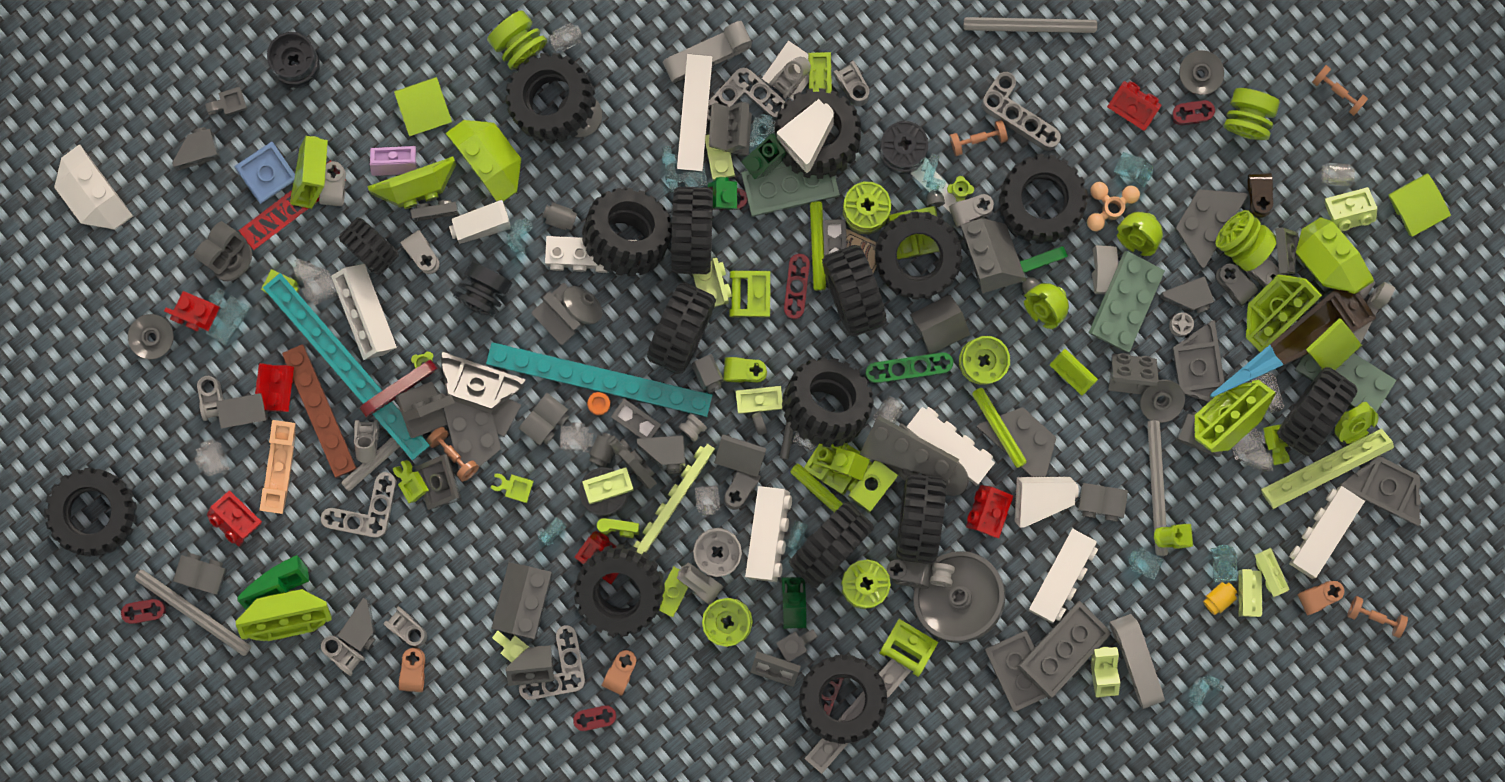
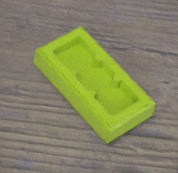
M831 52L808 53V61L811 65L809 89H813V92H818L819 88L826 89L827 93H831Z
M1066 349L1049 364L1081 396L1098 380Z
M674 566L665 582L664 598L659 611L671 617H674L689 588L677 579L680 569Z

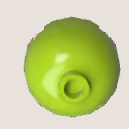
M1133 212L1126 216L1117 227V238L1121 244L1133 253L1135 249L1141 251L1140 255L1142 256L1153 255L1162 241V227L1156 217L1150 213Z
M1042 283L1033 287L1024 295L1027 298L1024 300L1027 312L1036 322L1039 318L1045 323L1043 327L1054 329L1066 318L1069 303L1066 293L1062 288L1053 284Z

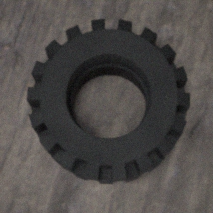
M357 217L339 236L340 242L376 275L381 276L399 257L398 251L362 218Z

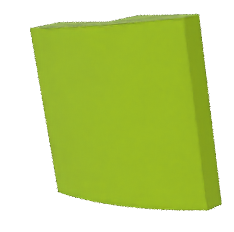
M437 77L394 91L409 136L452 122Z
M1425 174L1388 194L1396 214L1401 216L1409 236L1413 237L1451 216L1441 193L1429 174Z
M935 206L914 211L909 210L889 215V220H895L899 215L915 211L927 212L937 216ZM914 234L901 242L897 250V259L939 252V248L936 242L929 236Z
M1339 318L1306 350L1321 370L1325 367H1331L1336 370L1362 345L1348 326Z
M844 443L843 446H838L840 448L860 454V451L848 445L847 443ZM816 448L804 469L844 496L854 478L812 463L817 451Z

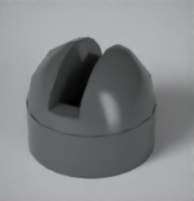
M932 190L926 196L927 207L935 206L937 208L945 204L944 196L939 190Z
M1027 277L1026 281L1022 282V290L1026 294L1030 289L1041 283L1034 277Z

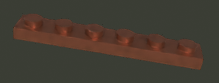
M302 344L283 352L282 355L286 364L294 367V383L335 478L357 469L305 346Z

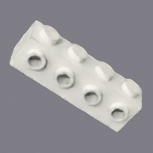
M546 236L545 264L547 267H550V270L563 271L564 267L573 268V271L586 272V268L595 269V272L609 273L603 269L604 267L601 264L598 266L593 261V256L590 257L587 254L582 238Z
M365 264L346 267L333 274L331 278L363 360L383 356L397 348Z
M922 407L907 428L923 440L960 459L959 462L966 469L969 481L977 486L995 462L991 460L993 456L984 449L979 451L973 446L975 442L966 435L963 437L955 432L957 428L948 421L945 423L937 418L939 415L933 409Z
M758 486L745 575L749 579L777 582L778 577H781V554H784L786 543L783 541L784 532H787L789 527L787 511L792 505V496L785 489Z
M1342 486L1336 490L1333 488L1326 497V500L1329 502L1324 509L1321 507L1314 516L1315 524L1312 528L1308 527L1301 537L1304 539L1301 546H1296L1289 556L1292 558L1289 564L1311 579L1318 576L1365 502Z
M1074 529L1071 530L1030 606L1029 612L1052 624L1055 619L1061 620L1066 610L1062 606L1066 599L1071 601L1077 590L1073 587L1076 580L1082 581L1087 571L1084 565L1088 559L1092 561L1098 551L1095 547L1097 541Z

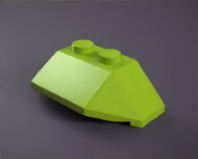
M463 120L446 132L448 138L496 202L500 200L504 202L517 193L521 157L495 123Z
M452 156L367 187L372 195L399 208H412L417 205L418 201L437 199L439 197L438 194L443 193L457 164Z
M1320 217L1301 230L1296 255L1322 286L1356 294L1374 282L1358 250L1333 221Z
M1278 274L1248 303L1246 338L1259 352H1262L1304 315L1322 295L1307 279Z
M1254 380L1252 383H1243L1215 396L1195 414V440L1211 452L1230 450L1262 421L1276 395L1275 391L1260 380Z
M301 589L256 599L235 623L241 639L247 640L250 638L259 641H272L314 632L326 622L331 621L332 616L326 601Z

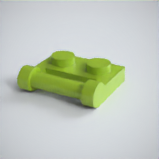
M730 271V279H732V304L729 310V317H770V271ZM741 279H748L747 309H741Z
M602 518L597 522L599 532L605 535L610 534L611 531L619 532L620 537L633 538L634 535H639V523Z
M898 619L879 654L884 657L887 655L912 670V674L919 677L938 642ZM892 644L920 659L919 663L891 648Z

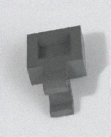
M240 87L218 93L220 100L205 104L209 116L217 114L224 110L226 116L248 110Z
M814 629L800 637L795 631L776 644L786 661L790 662L807 652L804 645L818 636Z

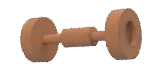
M1325 65L1312 83L1315 86H1318L1322 80L1332 87L1331 90L1344 99L1345 97L1354 104L1349 110V113L1354 116L1368 98L1365 95H1362L1358 101L1348 94L1349 91L1339 83H1334L1326 77L1331 68Z
M995 121L996 131L971 135L966 140L960 141L957 133L949 135L954 155L959 156L963 154L961 145L968 143L973 145L987 141V138L996 135L1000 143L1007 142L1008 137L1003 121Z
M444 427L437 428L428 436L427 443L431 448L441 444L449 458L461 466L457 472V477L462 482L468 480L477 472L479 466L473 460L464 464L460 460L461 456L455 449L444 442L448 436V431Z
M1355 596L1347 617L1355 620L1359 612L1368 615L1369 619L1381 624L1387 623L1394 626L1392 636L1397 638L1402 636L1408 617L1400 615L1397 621L1394 622L1387 619V616L1361 608L1363 598Z

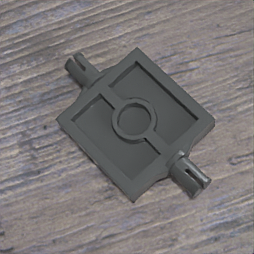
M613 435L607 440L614 453L619 455L625 464L637 475V480L645 488L651 489L657 484L651 477L654 472L645 463L641 465L643 459L635 451L630 453L632 448L624 439L619 441Z

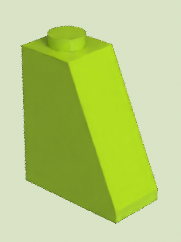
M305 136L299 148L290 199L291 205L313 208L325 185L328 140L320 139L316 136Z

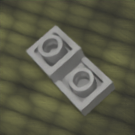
M1096 245L1092 249L1095 270L1092 273L1094 293L1106 294L1118 266L1117 247Z

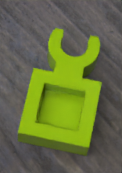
M1281 425L1263 428L1265 443L1268 446V450L1273 452L1272 460L1274 465L1290 462L1289 455L1285 450L1288 444L1282 441L1277 434Z
M405 460L400 462L403 470L399 466L394 467L393 472L402 480L398 485L408 503H414L427 493L429 489L419 472H412L410 461Z
M501 474L494 475V477L501 479L502 483L498 487L491 485L492 490L497 492L507 490L505 497L524 503L528 502L534 481L512 474L509 481Z

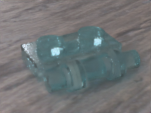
M671 146L662 148V163L665 164L667 172L665 180L666 184H669L670 192H674V189L678 187V182H684L685 187L708 186L704 161L702 171L682 169V174H676L674 163L678 162V154H672Z
M218 288L215 294H211L208 300L222 309L206 334L227 346L251 308L231 295L225 303L221 299L226 292Z

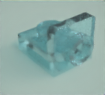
M1219 545L1217 548H1211L1214 582L1237 581V554L1234 548L1228 545Z
M1139 547L1137 551L1133 549L1128 559V562L1131 564L1128 569L1151 580H1155L1164 559Z

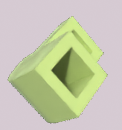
M1117 647L1094 649V654L1091 655L1092 679L1096 697L1119 695L1120 679L1117 669L1119 654Z

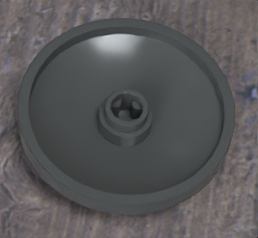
M956 551L939 556L935 563H943L955 567L954 573L951 575L952 586L942 587L930 583L928 589L914 588L916 614L923 626L939 639L953 643L976 640L988 633L1002 615L1006 595L1003 580L995 567L980 555Z

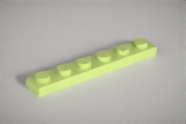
M1380 429L1261 489L1262 494L1274 509L1393 449V441L1383 429Z
M709 444L704 448L702 446L699 447L694 455L696 461L692 467L687 465L681 474V477L684 479L680 485L675 484L668 495L671 498L668 503L660 505L655 513L658 516L654 523L649 522L642 532L645 534V537L641 543L636 541L633 545L638 548V553L642 554L648 551L714 453L715 448Z

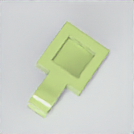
M497 631L492 637L504 647L500 654L510 662H513L521 653L529 648L528 645L516 636L510 641L501 632Z

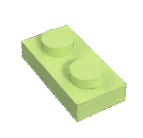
M705 135L712 180L715 181L716 177H735L731 153L709 147L710 135Z
M781 386L737 390L738 414L782 410Z
M627 468L582 481L589 504L634 491Z
M1269 548L1256 554V565L1262 571L1266 579V587L1273 597L1290 590L1272 549Z

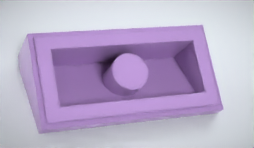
M416 146L371 148V174L373 176L402 175L416 170Z

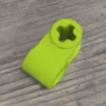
M725 357L723 381L758 383L762 382L767 376L766 366L760 360ZM755 366H759L760 370L763 371L758 376H754V373L751 372V370H755Z
M1191 524L1156 528L1154 532L1156 545L1160 548L1173 549L1193 547Z

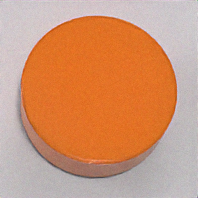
M596 392L589 397L587 404L591 413L600 416L609 411L610 400L606 394Z

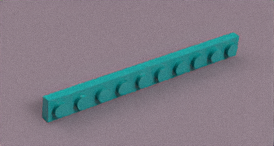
M281 273L263 287L363 404L382 391ZM390 402L373 414L412 460L416 459L430 447L421 435L415 438L410 437L402 413L393 402Z
M491 342L486 362L488 366L706 418L712 400L711 394Z

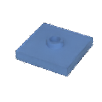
M270 142L234 166L259 204H262L292 184L295 178L294 172L273 142Z

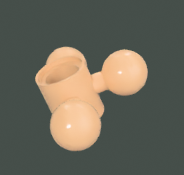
M1103 182L1094 183L1090 189L1091 196L1096 200H1102L1104 205L1101 214L1094 213L1088 217L1087 226L1092 231H1100L1103 229L1106 219H1118L1124 212L1126 203L1133 204L1139 200V189L1135 186H1127L1124 188L1121 198L1109 197L1106 184ZM1108 204H1116L1119 207V213H1111L1108 210Z

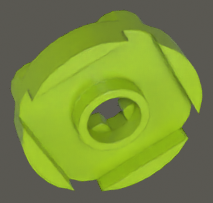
M1362 402L1352 410L1345 411L1335 426V435L1341 442L1345 440L1347 444L1354 443L1369 434L1367 429L1371 425L1373 427L1377 425L1379 416L1367 402Z

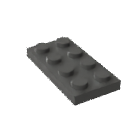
M1077 601L1017 667L1051 699L1094 653V649H1098L1112 632L1081 601Z

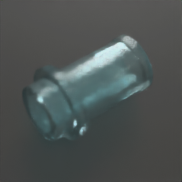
M556 517L543 532H539L538 538L547 547L550 544L553 545V540L567 526Z
M795 520L790 536L785 540L787 542L786 547L798 551L803 546L801 543L809 526Z

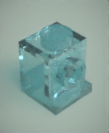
M760 114L759 118H754L749 147L756 148L770 134L773 133L775 135V121H773L772 116ZM761 127H766L768 129V132L762 134L759 131V129Z

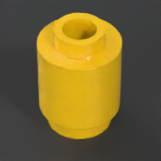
M1221 582L1205 596L1206 599L1203 601V604L1213 615H1216L1218 612L1222 613L1237 600L1235 596L1237 591L1229 582L1227 584Z

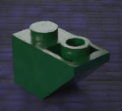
M772 133L741 162L752 177L758 179L771 173L783 161L787 151Z
M782 577L784 629L807 628L805 580L802 577Z

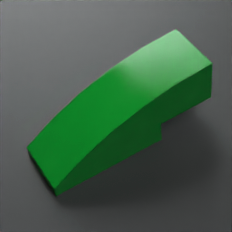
M297 555L287 559L251 583L237 597V601L247 610L256 599L287 593L290 589L309 582L308 567Z

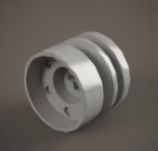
M712 528L703 532L696 540L693 550L694 559L699 569L707 575L715 577L726 576L734 571L740 563L742 555L741 545L736 536L722 528ZM712 547H723L721 551L723 556L713 557L711 555L713 553Z

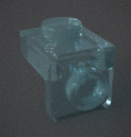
M1123 152L1114 173L1136 181L1139 186L1145 187L1147 181L1152 177L1153 166L1146 159Z
M931 153L930 159L925 158L921 171L925 172L922 182L926 183L927 188L933 190L944 189L946 181L933 177L940 156Z
M526 217L523 220L518 219L510 227L512 231L506 236L509 240L507 245L516 254L518 252L522 255L526 253L525 248L519 241L533 228L532 223Z
M1208 675L1207 678L1200 677L1198 684H1193L1188 696L1191 699L1189 702L1196 706H1201L1209 687L1223 691L1224 686L1219 684L1221 680L1211 675Z

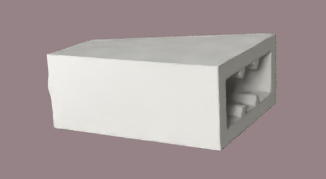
M818 99L777 132V139L806 173L811 170L834 124L832 108L826 103L823 104Z
M502 200L452 218L453 225L449 226L452 238H457L459 244L512 229Z
M1017 477L1016 524L1019 527H1026L1075 505V498L1079 494L1078 485L1071 477Z

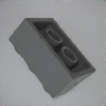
M984 218L961 224L963 240L982 293L1026 281L1006 224Z
M683 436L637 439L639 450L663 471L667 470L668 474H679L681 469L686 468Z
M509 562L491 629L536 640L553 573Z

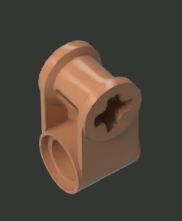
M1327 581L1297 595L1306 614L1311 615L1339 601L1344 595V587L1338 581ZM1329 586L1337 588V591L1334 592L1335 597L1328 595L1327 592L1330 591Z
M419 648L408 649L403 654L399 691L423 692L425 654ZM413 652L419 657V661H416L414 664H412V660H408V656L412 655Z
M629 650L619 652L612 667L609 668L602 687L622 696L636 665V656L633 652ZM627 654L630 656L629 660L632 661V664H627L626 667H623L622 661L619 659Z

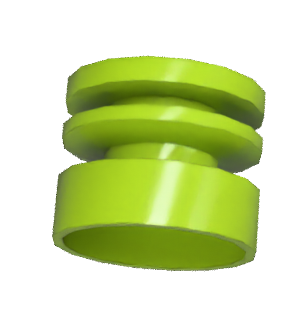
M523 10L512 14L502 21L487 38L488 43L496 52L507 49L502 56V60L504 62L509 61L507 65L511 70L518 69L522 62L524 64L530 62L528 58L536 57L548 42L544 35L539 36L540 30L538 28L528 32L533 22Z
M1247 88L1234 89L1230 105L1237 110L1227 112L1229 119L1225 120L1224 128L1247 139L1268 140L1271 135L1269 130L1273 128V123L1266 118L1276 117L1280 101L1269 94Z
M861 182L854 185L847 192L843 203V218L851 230L859 234L878 232L885 226L891 211V200L888 192L881 185L874 182ZM864 202H868L869 205H873L871 206L870 211H866V208L862 207L864 205Z
M1244 210L1238 212L1225 223L1218 233L1215 244L1217 248L1224 251L1225 255L1232 257L1233 262L1242 270L1251 271L1260 266L1272 253L1276 245V235L1268 227L1261 225L1259 219L1255 218L1250 211Z
M981 336L969 341L962 348L959 355V367L962 375L968 381L977 385H987L1000 380L1007 373L1010 366V354L1007 347L1001 340L992 336ZM986 356L988 365L980 366L978 357Z
M868 559L860 560L850 565L843 574L841 581L842 594L846 601L860 609H870L881 604L887 597L891 586L890 577L886 569L878 562ZM863 578H866L867 581H872V584L869 586L870 590L860 587Z
M732 598L719 599L711 603L705 610L702 619L703 631L708 639L716 645L725 647L737 645L745 640L751 632L753 623L748 607L741 601ZM731 616V621L734 622V625L725 628V623L722 620Z

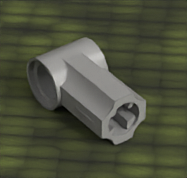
M690 563L682 566L678 572L677 579L692 589L696 596L709 605L723 589L720 583L709 575L706 576Z

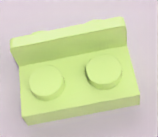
M1369 188L1325 198V206L1329 216L1340 231H1346L1360 225H1369L1376 221L1377 206Z
M713 258L711 261V272L708 274H693L696 287L714 295L716 299L715 307L729 304L728 298L732 297L729 284L724 285L722 276L726 275L723 262L718 263L717 258Z
M1252 569L1238 571L1239 617L1262 616L1261 571H1252Z

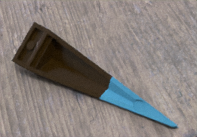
M1336 289L1223 383L1210 397L1213 398L1309 354L1306 349L1339 318L1348 326L1352 333H1355L1375 320L1376 317L1359 292L1353 294L1349 293V291Z

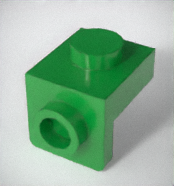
M716 177L715 181L708 183V187L713 188V208L737 209V182L729 181L728 177Z

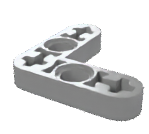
M747 68L738 69L708 101V108H712V104H718V101H715L717 98L723 105L730 107L735 105L745 94L773 119H777L778 111L773 113V106L768 103L767 106L763 104L768 102L770 96L774 97L771 99V102L776 106L781 104V108L784 109L785 103L776 92ZM740 74L742 76L747 74L748 81L751 84H753L754 81L757 82L755 85L752 86L750 92L747 91V89H749V85L746 82L739 83ZM757 88L766 90L767 96L764 99L760 100L754 96V91ZM730 89L734 91L735 98L732 101L723 99L722 93L725 90ZM708 109L707 121L711 122V116H709L710 111Z
M1384 282L1373 290L1367 305L1374 315L1389 302L1395 290L1394 286ZM1372 322L1353 333L1360 343Z
M388 472L380 473L376 477L368 515L328 508L321 514L322 524L333 530L373 538L382 537L386 533L397 484L395 477ZM385 477H389V481L392 482L391 486L386 487V493H390L389 498L385 495H377L378 490L380 492L383 491V485L380 484V480H385ZM378 499H385L387 501L385 511L379 512L375 509V502ZM331 512H334L335 517L342 518V514H346L343 520V528L340 527L341 523L336 521L329 525L326 515L330 516ZM373 513L379 516L386 515L385 520L381 518L379 520L382 531L378 530L377 534H373L374 530L370 528L371 524L375 525L377 519L372 517ZM351 517H358L360 519V526L357 529H350L348 527V520Z
M564 625L556 632L562 673L554 674V679L559 683L558 689L555 692H549L546 689V682H542L544 694L540 695V690L532 692L533 696H529L528 693L523 692V689L527 687V684L519 686V693L524 699L534 700L576 692L584 687L585 676L578 637L573 627ZM567 629L569 633H573V637H570L569 641L570 645L575 643V649L567 648L562 651L561 646H566L565 639H560V635L564 633L563 630ZM567 652H574L577 655L575 664L568 665L565 663L564 656ZM573 674H576L577 678H581L578 687L574 688L573 684L565 685L567 690L562 691L563 683L560 676H565L564 681L572 679ZM532 683L531 686H539V684Z

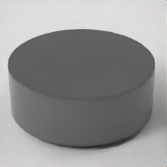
M761 413L752 414L751 417L758 435L766 434L767 429Z

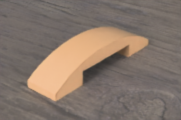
M272 420L269 441L271 444L260 511L283 514L292 468L296 423Z

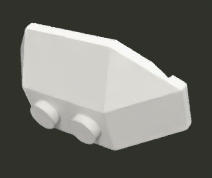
M78 145L61 158L54 188L81 224L115 230L133 217L81 145Z

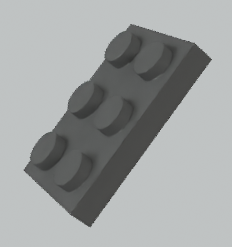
M1027 630L984 649L1013 712L1047 697L1017 667L1035 648Z

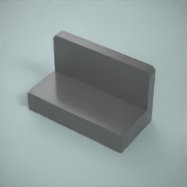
M260 393L216 402L221 428L269 420L268 412L265 411L262 394Z

